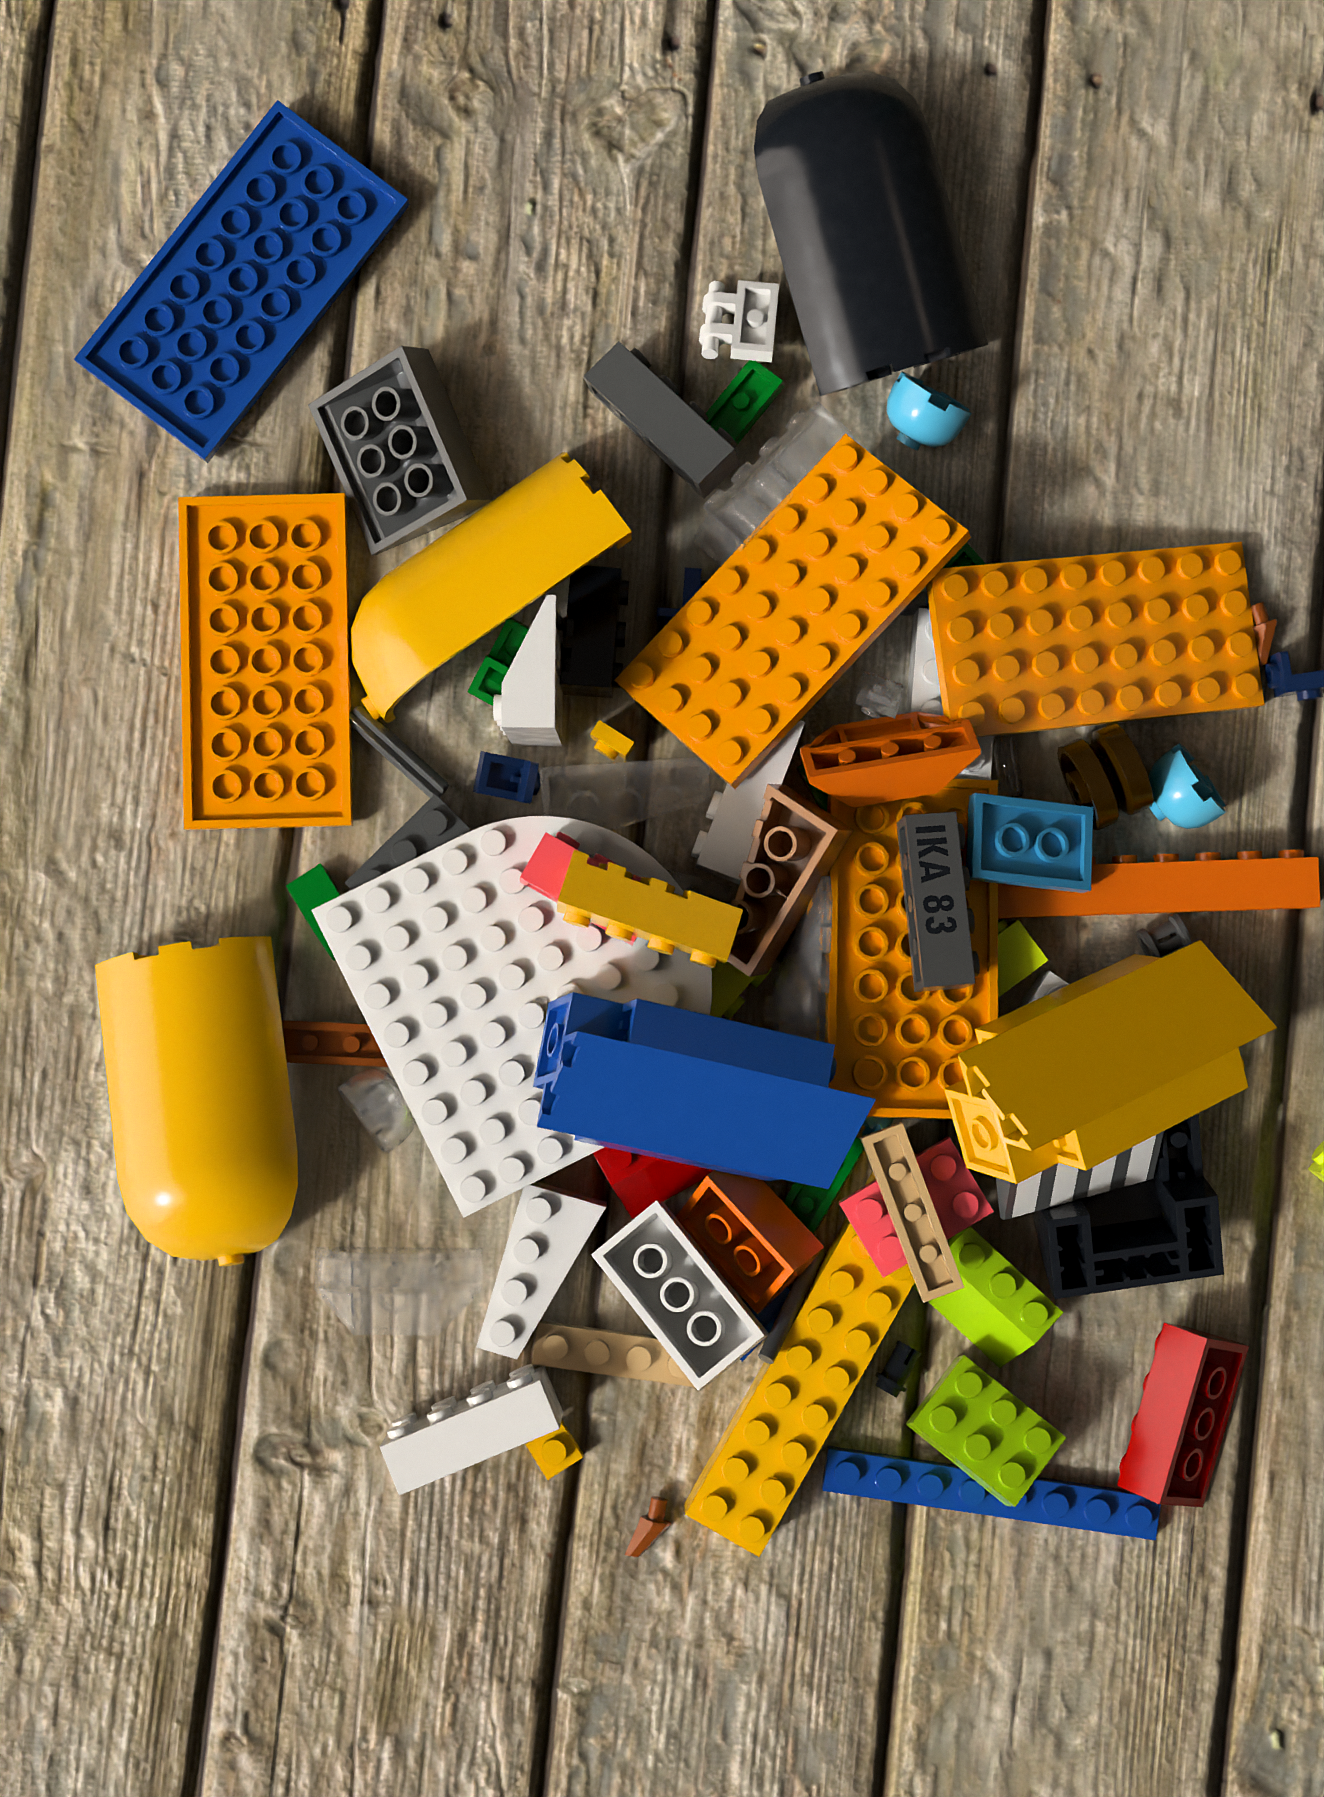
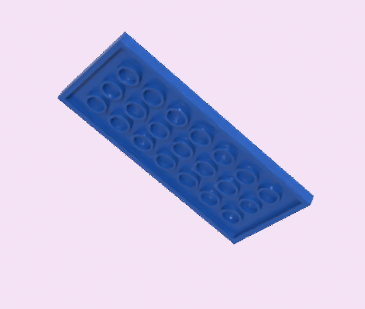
M277 100L74 360L193 453L209 463L410 206L409 200Z

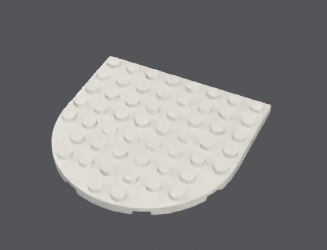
M526 816L487 824L465 833L311 910L463 1218L604 1148L603 1146L575 1141V1135L537 1127L543 1089L533 1087L549 1002L575 992L622 1004L638 998L710 1015L712 971L709 967L691 962V954L674 949L673 955L657 952L647 947L648 940L637 937L632 946L623 940L606 935L605 930L591 922L588 928L563 921L565 914L557 912L556 902L520 883V876L544 834L547 832L555 837L557 832H561L576 840L580 844L577 850L589 854V857L593 858L595 853H598L617 865L627 868L626 870L634 875L648 878L653 877L667 882L675 887L674 893L683 895V890L673 877L651 855L621 835L596 824L556 816Z

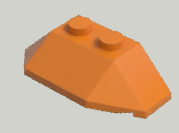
M917 711L834 725L817 736L811 744H806L800 748V755L809 784L853 808L936 794L981 754L980 745L969 719L958 718L950 722L946 716Z

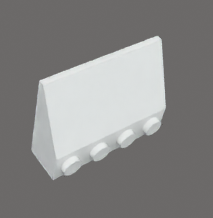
M546 595L502 681V695L494 694V721H497L500 731H503V735L508 737L513 746H563V692L560 686V675L563 672V620L556 595Z

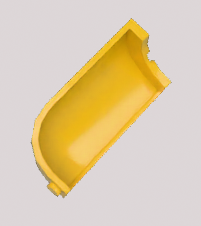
M562 452L388 572L363 597L351 627L352 663L367 694L361 701L374 720L382 716L387 723H390L396 719L393 713L394 707L421 680L614 545L617 549H620L632 540V531L601 489L596 493L586 482L590 479L589 475L575 459L571 461L567 452Z
M271 936L219 938L216 945L192 949L191 941L158 946L159 955H138V953L131 952L96 964L117 1178L126 1212L147 1241L172 1257L200 1261L218 1259L219 1266L245 1263V1255L259 1252L279 1238L291 1217L298 1188V1150Z

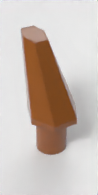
M1264 602L1250 606L1259 667L1267 664L1278 622L1277 619L1270 620Z
M657 1496L651 1497L648 1515L640 1517L637 1528L625 1552L626 1556H641L671 1525V1522L664 1519L667 1499Z

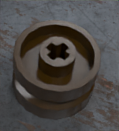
M1111 723L1093 731L1091 744L1083 739H1076L1058 747L1059 766L1075 805L1093 807V830L1098 831L1116 823L1120 809L1128 815H1134L1152 807L1154 801L1146 769L1131 739L1117 723Z

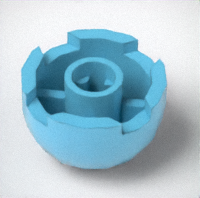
M901 372L887 399L889 421L900 431L896 439L917 451L921 444L936 448L945 446L954 440L971 416L970 409L946 393L938 392L924 385V381L908 373Z
M1180 743L1163 754L1154 763L1148 774L1154 800L1150 810L1159 821L1167 817L1177 827L1185 829L1200 828L1225 814L1227 811L1223 807L1226 805L1208 775L1204 776L1195 764L1189 765L1195 758Z

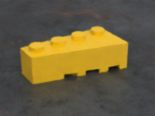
M574 849L557 901V912L565 914L563 921L583 928H588L590 922L607 927L606 935L630 942L633 935L648 940V948L668 955H673L674 949L691 954L690 961L701 966L715 968L716 962L721 964L727 962L743 909L692 891L684 890L683 895L674 893V886L653 877H641L640 882L632 880L633 874L627 871V868L611 862L607 864L599 863L598 867L587 864L589 854Z

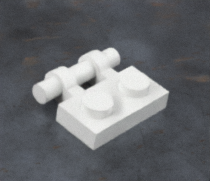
M738 280L737 294L725 293L724 283L720 281L711 282L708 293L703 298L702 310L706 314L705 324L701 326L699 333V342L702 344V356L706 359H715L718 356L719 347L722 344L731 345L730 359L772 362L779 284ZM726 313L735 314L734 324L722 323V316Z

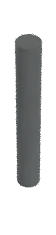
M821 1251L811 1264L795 1279L758 1354L762 1361L769 1364L774 1363L826 1256L824 1251Z

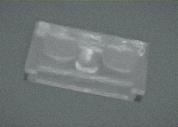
M864 670L858 685L855 704L862 706L861 711L873 718L879 719L886 715L895 718L901 704L903 684Z

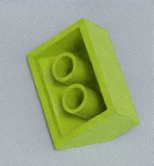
M969 1226L947 1240L964 1288L928 1302L991 1361L1001 1368L1033 1346L1064 1312ZM914 1283L912 1287L918 1292L916 1284Z

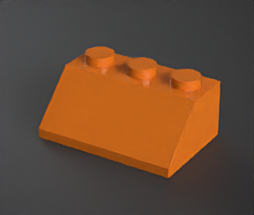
M714 1170L705 1177L676 1216L723 1277L757 1314L788 1287L824 1248L813 1233L763 1180Z

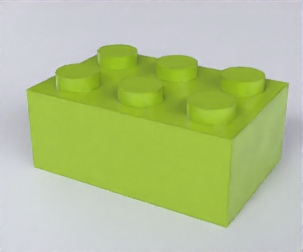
M965 1355L956 1357L906 1423L907 1426L1005 1506L1016 1507L1066 1439L1062 1433Z

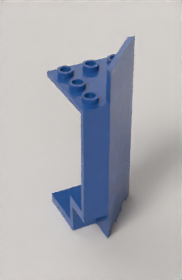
M575 992L548 1003L533 1087L543 1089L537 1127L572 1134L575 1135V1141L763 1181L782 1179L829 1189L876 1099L828 1088L829 1083L835 1076L837 1067L836 1059L833 1057L834 1044L638 998L622 1004Z

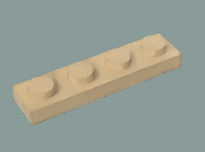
M899 1122L860 1137L923 1303L964 1288L903 1123Z
M542 1320L537 1324L532 1365L695 1387L655 1336Z

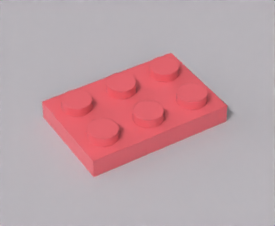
M947 1136L915 1155L947 1240L994 1212L971 1172L966 1168L964 1160L950 1137ZM876 1179L838 1201L883 1278L908 1264Z

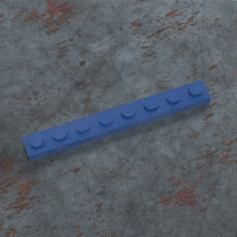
M828 1445L821 1486L822 1491L1149 1540H1156L1161 1507L1160 1504L1128 1490L1043 1477L1035 1479L1016 1507L1005 1506L955 1464Z

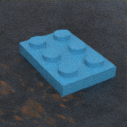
M974 793L969 796L966 866L969 870L970 880L1078 893L1091 891L1093 807Z

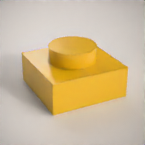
M601 720L597 722L590 733L591 738L596 741L593 748L615 761L617 756L627 760L635 747L634 741Z
M561 1420L560 1429L525 1443L547 1480L582 1459L584 1455L563 1420Z

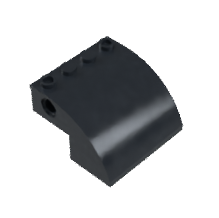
M1199 1114L1164 1131L1153 1179L1032 1212L1043 1264L1054 1299L1224 1275L1218 1195L1203 1176Z

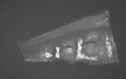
M821 876L773 979V996H765L764 1021H772V1029L774 1031L821 1042L826 1040L828 1017L825 1015L826 993H829L830 984L828 954L831 952L833 901L830 876Z

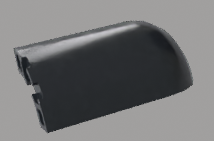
M867 70L826 79L822 71L811 73L799 79L800 87L769 100L760 114L756 125L754 154L758 179L820 396L843 391L892 375L890 366H893L894 372L910 367L915 368L954 357L988 345L931 132L916 99L895 79Z

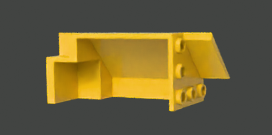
M1201 940L1162 958L1133 954L975 1028L979 1044L957 1054L964 1079L944 1088L966 1168L1015 1184L1058 1163L1087 1171L1249 1088L1244 1071L1245 1064L1240 1055L1239 1047L1277 1027Z

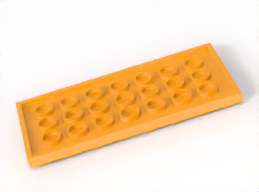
M844 434L614 681L731 787L736 789L971 538L969 530L851 437Z
M346 494L178 497L184 829L216 830L353 826L352 730L349 719L351 712Z
M1242 542L942 568L926 585L943 715L948 717L950 722L958 718L969 719L976 738L1249 709L1265 705Z
M953 779L936 794L854 808L828 794L827 812L854 830L827 874L825 1042L835 1045L833 1057H835L837 1062L835 1076L829 1083L828 1088L875 1098L876 1101L867 1117L952 1119L944 1088L964 1079L957 1054L979 1044L975 1028L998 1018V883L970 880L969 891H965L967 908L973 910L975 919L974 933L970 934L971 949L977 952L980 965L979 975L975 977V984L961 989L914 992L896 825L905 815L956 812L957 823H962L965 831L964 849L960 850L962 866H966L969 796L974 793L998 795V780Z

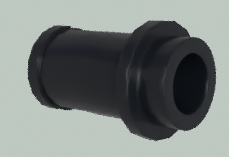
M899 1340L896 1342L897 1345L882 1373L877 1372L875 1375L878 1377L875 1386L896 1398L901 1391H906L907 1388L903 1386L922 1354Z

